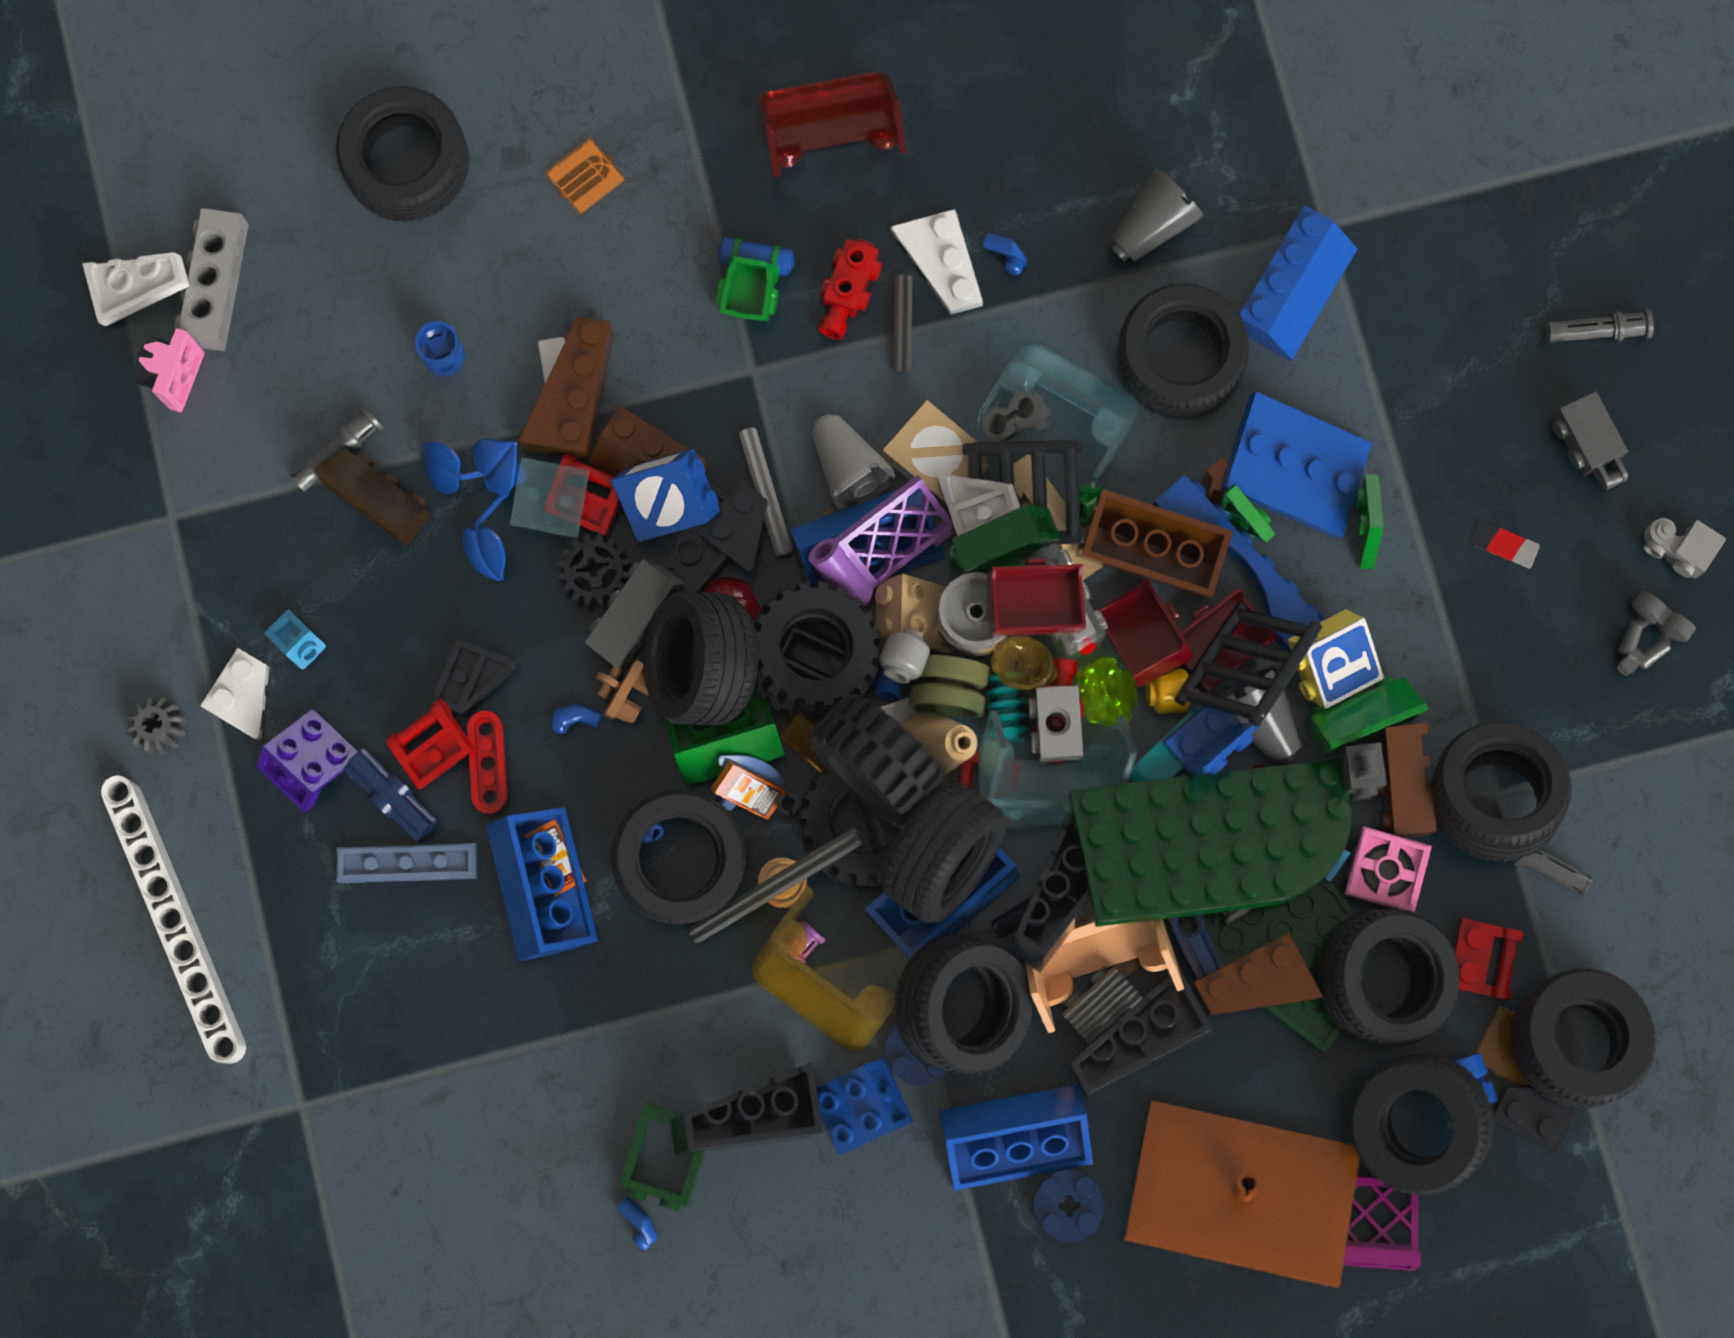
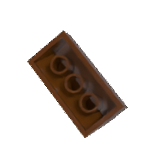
M1101 489L1083 529L1086 534V542L1078 545L1075 557L1143 579L1147 578L1150 581L1199 597L1210 598L1213 597L1233 531Z

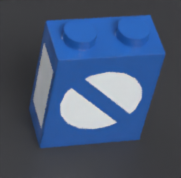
M694 448L625 468L611 480L638 542L706 524L720 511L717 495L711 490L705 475L704 464L697 457Z

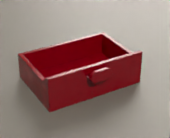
M1046 559L1025 560L1026 566L992 567L987 573L991 636L1081 633L1086 628L1082 583L1083 564L1046 565Z
M1147 578L1143 579L1137 588L1097 609L1102 617L1098 619L1101 627L1138 688L1194 658L1187 641L1174 622L1179 618L1177 612L1170 602L1163 605Z
M1240 588L1212 609L1207 604L1191 616L1195 622L1181 632L1194 657L1181 665L1188 674L1191 673L1238 602L1245 604L1248 610L1256 611L1244 597ZM1240 622L1232 634L1233 637L1267 646L1277 638L1270 629ZM1223 648L1214 663L1239 669L1254 656ZM1205 675L1198 688L1208 693L1223 680Z

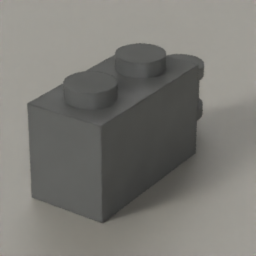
M1597 392L1560 408L1552 416L1555 434L1559 439H1564L1569 449L1568 456L1571 464L1575 469H1579L1583 476L1593 472L1603 490H1608L1628 480L1627 471L1621 461V458L1628 450ZM1610 465L1613 472L1607 474L1604 467Z
M1381 743L1346 746L1334 756L1335 759H1340L1346 792H1349L1351 802L1372 799L1371 796L1378 795L1377 791L1387 785Z

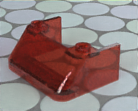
M869 73L767 92L758 98L774 177L781 176L780 167H790L797 164V160L803 156L802 151L867 139L868 143L875 145L877 149H888L897 143L900 154L907 153L900 102L890 76L887 73Z

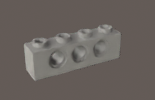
M201 208L200 218L194 221L193 237L195 244L193 251L190 250L187 256L189 286L181 290L183 307L181 315L178 314L175 319L174 329L187 331L202 349L225 352L249 226L241 213ZM223 243L218 252L209 253L213 244ZM208 275H217L212 284L203 285L204 279ZM211 306L206 316L197 317V313L202 307Z

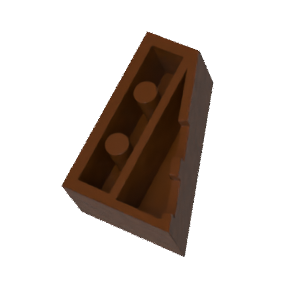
M1428 723L1386 727L1373 737V743H1381L1387 785L1377 791V797H1382L1384 811H1380V824L1383 832L1409 838L1431 835L1437 831L1433 787H1429L1426 768L1431 766V758L1429 754L1424 755L1421 735L1428 734Z
M1289 933L1190 984L1206 1016L1309 1001L1323 997Z

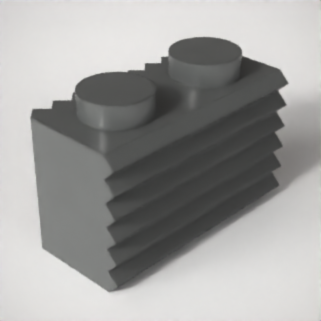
M1105 966L1089 979L1093 986L1086 993L1082 994L1077 990L1063 1003L1067 1010L1062 1015L1089 1045L1096 1041L1103 1033L1107 1032L1123 1015L1143 999L1115 967L1110 971Z

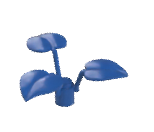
M491 438L478 440L473 447V461L478 471L469 473L459 472L460 459L449 446L436 441L425 442L421 446L423 466L429 481L438 491L444 494H453L459 489V480L483 476L488 490L498 494L475 521V528L468 527L464 529L462 545L466 557L477 571L496 581L503 580L505 567L503 544L493 530L482 527V525L500 502L509 497L511 488L523 483L525 480L524 468L517 460V442L500 441Z

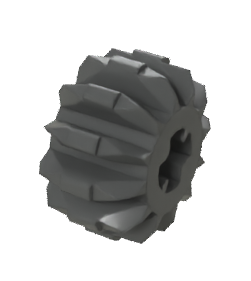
M151 696L146 699V707L140 703L134 704L138 714L136 716L132 714L126 716L128 721L134 723L133 726L126 729V734L135 736L132 740V745L137 748L143 746V752L149 755L155 749L161 755L166 754V744L177 748L178 743L174 740L175 736L184 737L186 735L184 730L178 728V726L186 722V717L178 715L181 709L180 706L176 703L169 705V699L166 697H161L156 702L155 698ZM153 722L162 723L160 729H151V724Z

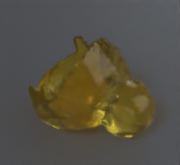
M1027 635L1011 636L998 643L993 649V656L991 658L992 670L999 675L1002 684L1011 689H1036L1053 682L1057 676V669L1049 649L1044 644ZM1016 661L1019 663L1018 667L1015 666Z

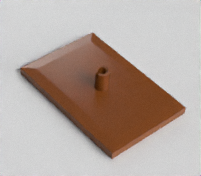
M1151 1100L1124 1240L1339 1288L1360 1156L1355 1151V1145ZM1243 1186H1246V1187L1249 1188V1192H1248V1193H1246V1189H1245Z

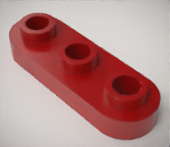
M479 711L470 718L467 725L468 739L475 748L469 754L471 797L474 806L480 812L486 815H495L501 812L508 802L504 727L500 718L493 712ZM490 724L492 725V732L486 736L482 735V726ZM493 758L495 762L493 768L489 770L484 769V760ZM489 792H495L497 795L496 801L492 804H488L485 801V796Z

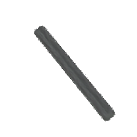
M851 828L726 904L713 915L690 926L688 929L690 936L694 942H702L864 843L863 836L857 828Z

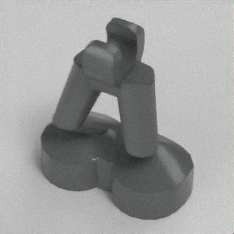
M1020 391L1011 398L1010 407H995L985 413L982 420L983 431L990 442L1009 441L1019 435L1022 428L1029 429L1034 427L1037 431H1041L1050 426L1052 422L1047 418L1051 415V410L1045 404L1040 394L1034 391Z
M1639 591L1631 602V606L1639 618L1630 622L1618 648V651L1624 655V658L1616 669L1624 676L1632 674L1638 666L1642 669H1648L1671 650L1670 639L1687 642L1696 630L1695 625L1679 613L1670 610L1660 599L1646 591ZM1649 624H1655L1659 630V642L1642 652L1637 648L1642 629Z

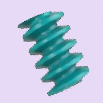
M1012 669L992 671L991 673L994 675L988 677L987 685L994 688L986 691V698L995 702L987 704L986 711L994 716L986 719V725L994 729L986 732V739L999 743L1025 742L1026 740L1019 738V734L1028 732L1029 727L1019 724V721L1029 718V713L1020 711L1021 706L1028 704V699L1020 697V693L1029 691L1030 686L1021 684L1020 679L1029 677L1030 673Z

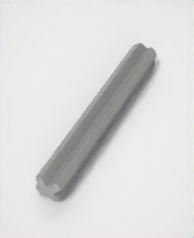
M754 427L744 429L739 432V437L755 491L768 500L765 524L776 557H783L792 553V546L758 433Z

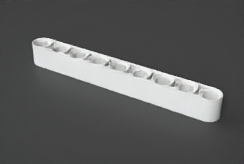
M112 776L102 785L101 794L207 1054L215 1062L236 1063L245 1054V1040L143 793L138 784L123 776ZM126 785L128 788L126 798L117 802L115 798L116 790L120 786ZM139 816L141 819L140 828L136 832L130 833L128 830L129 821L133 817ZM152 847L154 857L150 863L143 865L141 854L146 848ZM165 879L167 882L165 893L161 896H156L154 885L158 880ZM177 910L180 914V922L174 928H169L167 917L172 911ZM186 942H191L194 949L193 954L189 959L183 960L180 956V949ZM199 974H204L207 980L206 987L197 993L193 988V981ZM217 1006L220 1011V1017L215 1024L211 1025L206 1019V1014L209 1008ZM225 1038H230L234 1046L233 1051L229 1056L224 1057L219 1050L220 1043Z

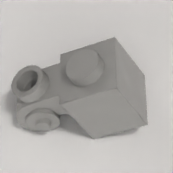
M1660 518L1646 528L1644 532L1646 544L1643 549L1655 558L1661 559L1662 556L1667 558L1666 561L1673 564V569L1678 574L1696 579L1707 570L1726 541V538L1699 520H1696L1687 527L1682 536H1676L1675 524L1670 519Z

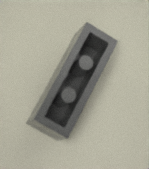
M643 559L631 567L627 574V578H629L622 589L614 592L608 601V606L610 607L604 616L598 617L588 630L590 636L585 643L616 668L628 667L645 643L649 623L657 608L674 593L681 592L686 585L655 560Z

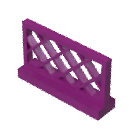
M1356 1177L1355 1189L1358 1186H1368L1378 1199L1364 1210L1353 1198L1352 1206L1360 1215L1349 1224L1347 1237L1351 1241L1346 1243L1343 1265L1414 1271L1421 1266V1252L1418 1251L1419 1195L1409 1194V1205L1400 1213L1386 1198L1393 1190L1391 1186H1386L1384 1182H1380L1376 1178ZM1377 1187L1389 1189L1382 1193ZM1380 1201L1395 1216L1384 1229H1381L1368 1214ZM1408 1211H1409V1222H1408V1221L1406 1220V1218L1404 1217V1215H1405ZM1362 1218L1378 1233L1369 1242H1360L1350 1231ZM1398 1220L1409 1231V1245L1395 1244L1385 1233ZM1381 1237L1386 1243L1374 1242H1376Z

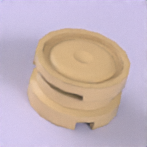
M775 858L768 861L759 873L758 885L796 861L789 858ZM807 878L771 899L768 903L777 908H789L796 905L805 895Z

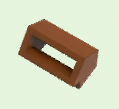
M1224 457L1209 467L1202 478V481L1208 487L1206 498L1222 502L1226 492L1220 489L1228 465Z

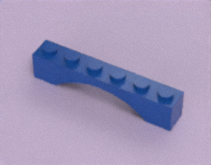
M1184 475L1154 501V506L1233 531L1227 554L1243 568L1252 580L1261 598L1265 614L1307 625L1311 621L1322 622L1324 618L1321 612L1314 605L1305 604L1298 596L1300 591L1295 584L1287 578L1283 580L1276 573L1274 562L1266 554L1260 555L1251 546L1253 541L1244 530L1240 528L1236 530L1228 521L1230 517L1219 504L1213 505L1205 497L1207 494L1206 490L1197 480L1192 479L1190 481ZM1272 630L1277 636L1275 643L1282 650L1291 652L1287 639L1293 637V635Z

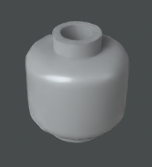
M904 629L903 632H894L887 637L879 657L880 666L884 669L883 673L886 677L905 684L909 683L910 680L918 679L922 675L930 655V649L922 640L923 636L919 632L912 629Z

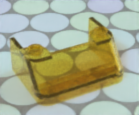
M807 886L774 929L755 960L752 973L756 982L844 1049L857 1052L867 1047L893 1012L895 994L893 995L882 986L871 985L864 988L857 998L852 1000L798 959L807 945V934L805 929L795 920L814 896L813 890Z

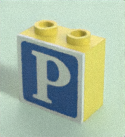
M1347 609L1320 622L1322 629L1296 669L1302 681L1299 683V688L1305 699L1325 709L1384 679L1365 618ZM1293 636L1287 639L1291 651L1300 637Z

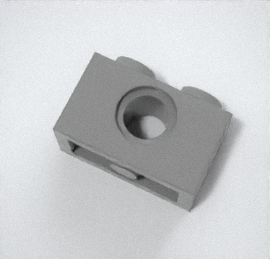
M1078 686L1036 688L1034 698L1028 699L1030 719H1036L1037 732H1031L1032 753H1038L1039 762L1081 760L1083 757ZM1051 716L1061 718L1065 725L1064 730L1058 733L1051 732L1046 727V719Z

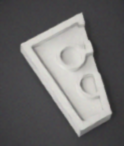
M955 209L891 227L894 237L897 241H900L907 251L909 258L920 269L927 279V283L950 315L983 305Z
M174 252L139 256L137 259L125 261L114 259L108 260V263L100 264L94 262L82 263L97 321L104 326L189 286L182 256Z

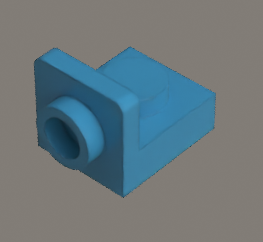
M289 609L264 632L301 669H305L326 648V645Z

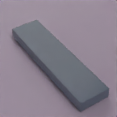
M476 843L336 848L337 883L477 879Z

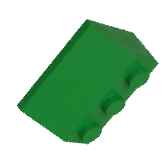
M1389 676L1373 684L1375 689L1363 694L1361 690L1344 699V702L1327 709L1319 705L1310 709L1312 715L1304 722L1322 759L1341 751L1346 746H1353L1373 738L1386 727L1402 726L1416 720L1428 710L1426 702L1405 677L1394 680L1393 676Z
M758 686L754 687L752 695L741 713L724 725L675 724L665 718L674 755L685 786L702 783L710 778L719 776L724 769L718 763V757L722 755H746L765 762L785 756L768 700H758L754 697Z

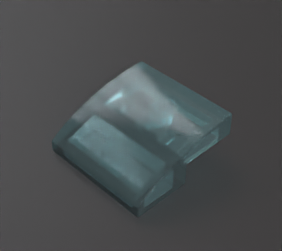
M521 457L510 525L578 538L589 470Z

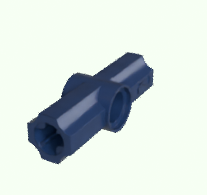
M366 748L355 753L348 760L343 768L347 774L369 794L367 797L387 817H392L415 841L418 842L434 828L438 822L435 816L413 796L414 792L395 773H390Z
M1201 914L1189 916L1195 922V931L1189 935L1182 933L1178 929L1177 923L1180 917L1167 918L1170 933L1177 940L1196 980L1224 967L1204 926Z

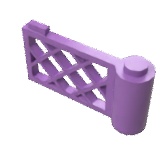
M917 475L838 537L819 542L809 553L808 559L822 579L828 582L830 589L836 590L838 585L847 589L845 595L852 600L855 596L860 598L864 602L861 607L863 608L870 602L874 588L934 543L938 546L953 534L951 529L954 528V524L923 480ZM920 489L923 493L921 506H906L908 496ZM886 513H896L893 528L878 527L880 518ZM904 514L918 515L915 529H901ZM926 515H937L943 520L934 529L923 530ZM859 534L868 535L865 549H852L848 543ZM876 535L891 536L888 550H873ZM899 536L913 537L912 545L905 551H896ZM871 557L886 558L884 567L872 575L869 572Z

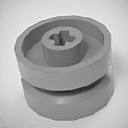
M980 572L962 574L948 584L941 594L936 618L939 634L946 645L961 655L971 657L989 655L1000 648L1009 635L991 636L987 574ZM974 611L981 613L979 618L971 616Z

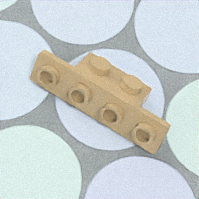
M1026 455L1014 463V487L1016 495L1022 502L1020 504L1021 507L1024 505L1033 506L1031 455ZM1046 477L1047 508L1050 510L1057 530L1065 531V502ZM1080 524V531H1083L1084 528ZM1079 544L1049 545L1051 549L1055 548L1066 564H1083L1082 581L1104 567L1103 565L1075 557Z

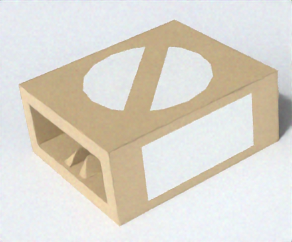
M927 400L883 449V458L909 481L919 475L945 510L947 504L938 477L946 474L969 477L968 455L963 454L962 447L964 443L977 441ZM982 456V475L990 466L987 463L989 456Z

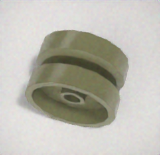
M929 655L923 673L917 679L922 683L912 686L910 689L908 707L920 712L935 711L947 717L980 718L984 714L986 698L975 690L987 686L990 667L981 662L960 657Z

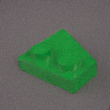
M1365 474L1363 486L1356 489L1355 507L1360 509L1357 526L1358 535H1360L1359 567L1360 569H1374L1384 530L1379 475Z
M1236 484L1224 493L1225 497L1222 499L1221 507L1229 515V521L1236 530L1240 528L1250 538L1264 543L1275 535V532L1268 525L1271 522L1269 516L1260 507L1257 506L1255 508Z

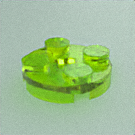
M1102 657L1089 662L1083 670L1078 671L1076 674V682L1085 706L1084 713L1087 720L1093 724L1100 723L1105 727H1116L1130 721L1133 715L1130 716L1131 710L1137 707L1138 703L1137 689L1128 670L1121 671L1115 665L1119 662L1111 657ZM1107 690H1110L1111 696L1108 695Z

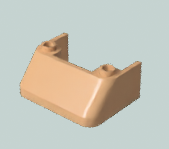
M1090 908L1040 973L1025 963L1031 996L1048 1033L1055 1031L1050 1006L1061 1004L1071 997L1074 992V978L1098 971L1104 966L1107 968L1139 958L1141 966L1147 971L1155 972L1168 968L1177 991L1184 989L1176 957L1163 919L1095 927L1092 909Z

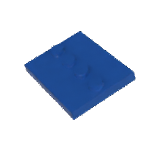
M1253 392L1249 395L1220 489L1227 491L1236 484L1250 502L1334 538H1341L1344 536L1355 501L1356 489L1359 487L1372 442L1261 393Z

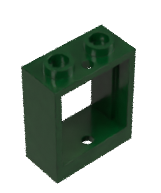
M1024 505L952 538L955 545L953 554L956 562L961 568H964V571L988 573L992 567L1007 565L1060 541L1061 538L1049 508Z
M645 1102L619 1186L627 1188L625 1195L644 1201L647 1195L660 1198V1206L676 1211L680 1210L681 1205L690 1206L706 1151L694 1153L682 1194L632 1179L650 1121L655 1120L671 1125L670 1119L682 1113Z

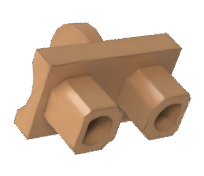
M638 660L632 661L621 683L617 681L623 671L620 667L616 668L613 666L609 675L598 672L595 677L599 682L603 683L597 694L598 696L606 700L612 689L616 691L603 713V716L610 720L617 718L631 724L636 720L642 707L626 699L629 692L634 688L649 696L645 685L643 663Z

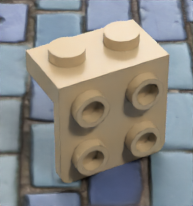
M906 574L889 578L878 585L875 592L876 620L874 629L880 630L881 641L879 642V648L883 650L887 637L890 634L903 632L904 629H912L923 636L922 640L929 646L931 651L941 654L953 652V649L948 647L940 636L936 621L941 594L946 589V586Z

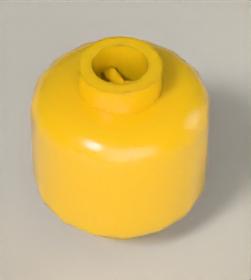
M1181 668L1173 669L1146 684L1147 705L1153 706V709L1158 714L1186 713L1190 709L1191 702H1187L1185 706L1176 703L1174 698L1189 676L1188 672Z

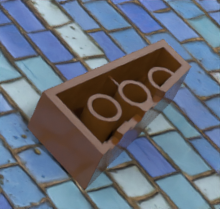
M576 317L519 439L523 451L562 458L566 453L576 456L577 460L590 461L614 338L611 322Z

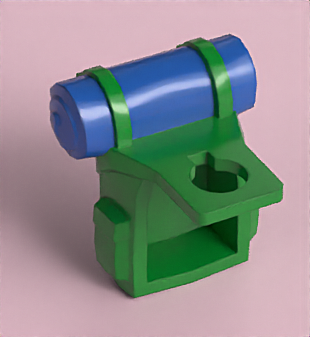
M725 237L718 247L720 264L726 265L725 279H720L717 286L716 305L719 306V313L742 319L769 321L770 316L775 315L779 290L775 286L779 275L788 276L794 267L795 259L792 249L783 248L781 245L771 246L744 241L742 238Z

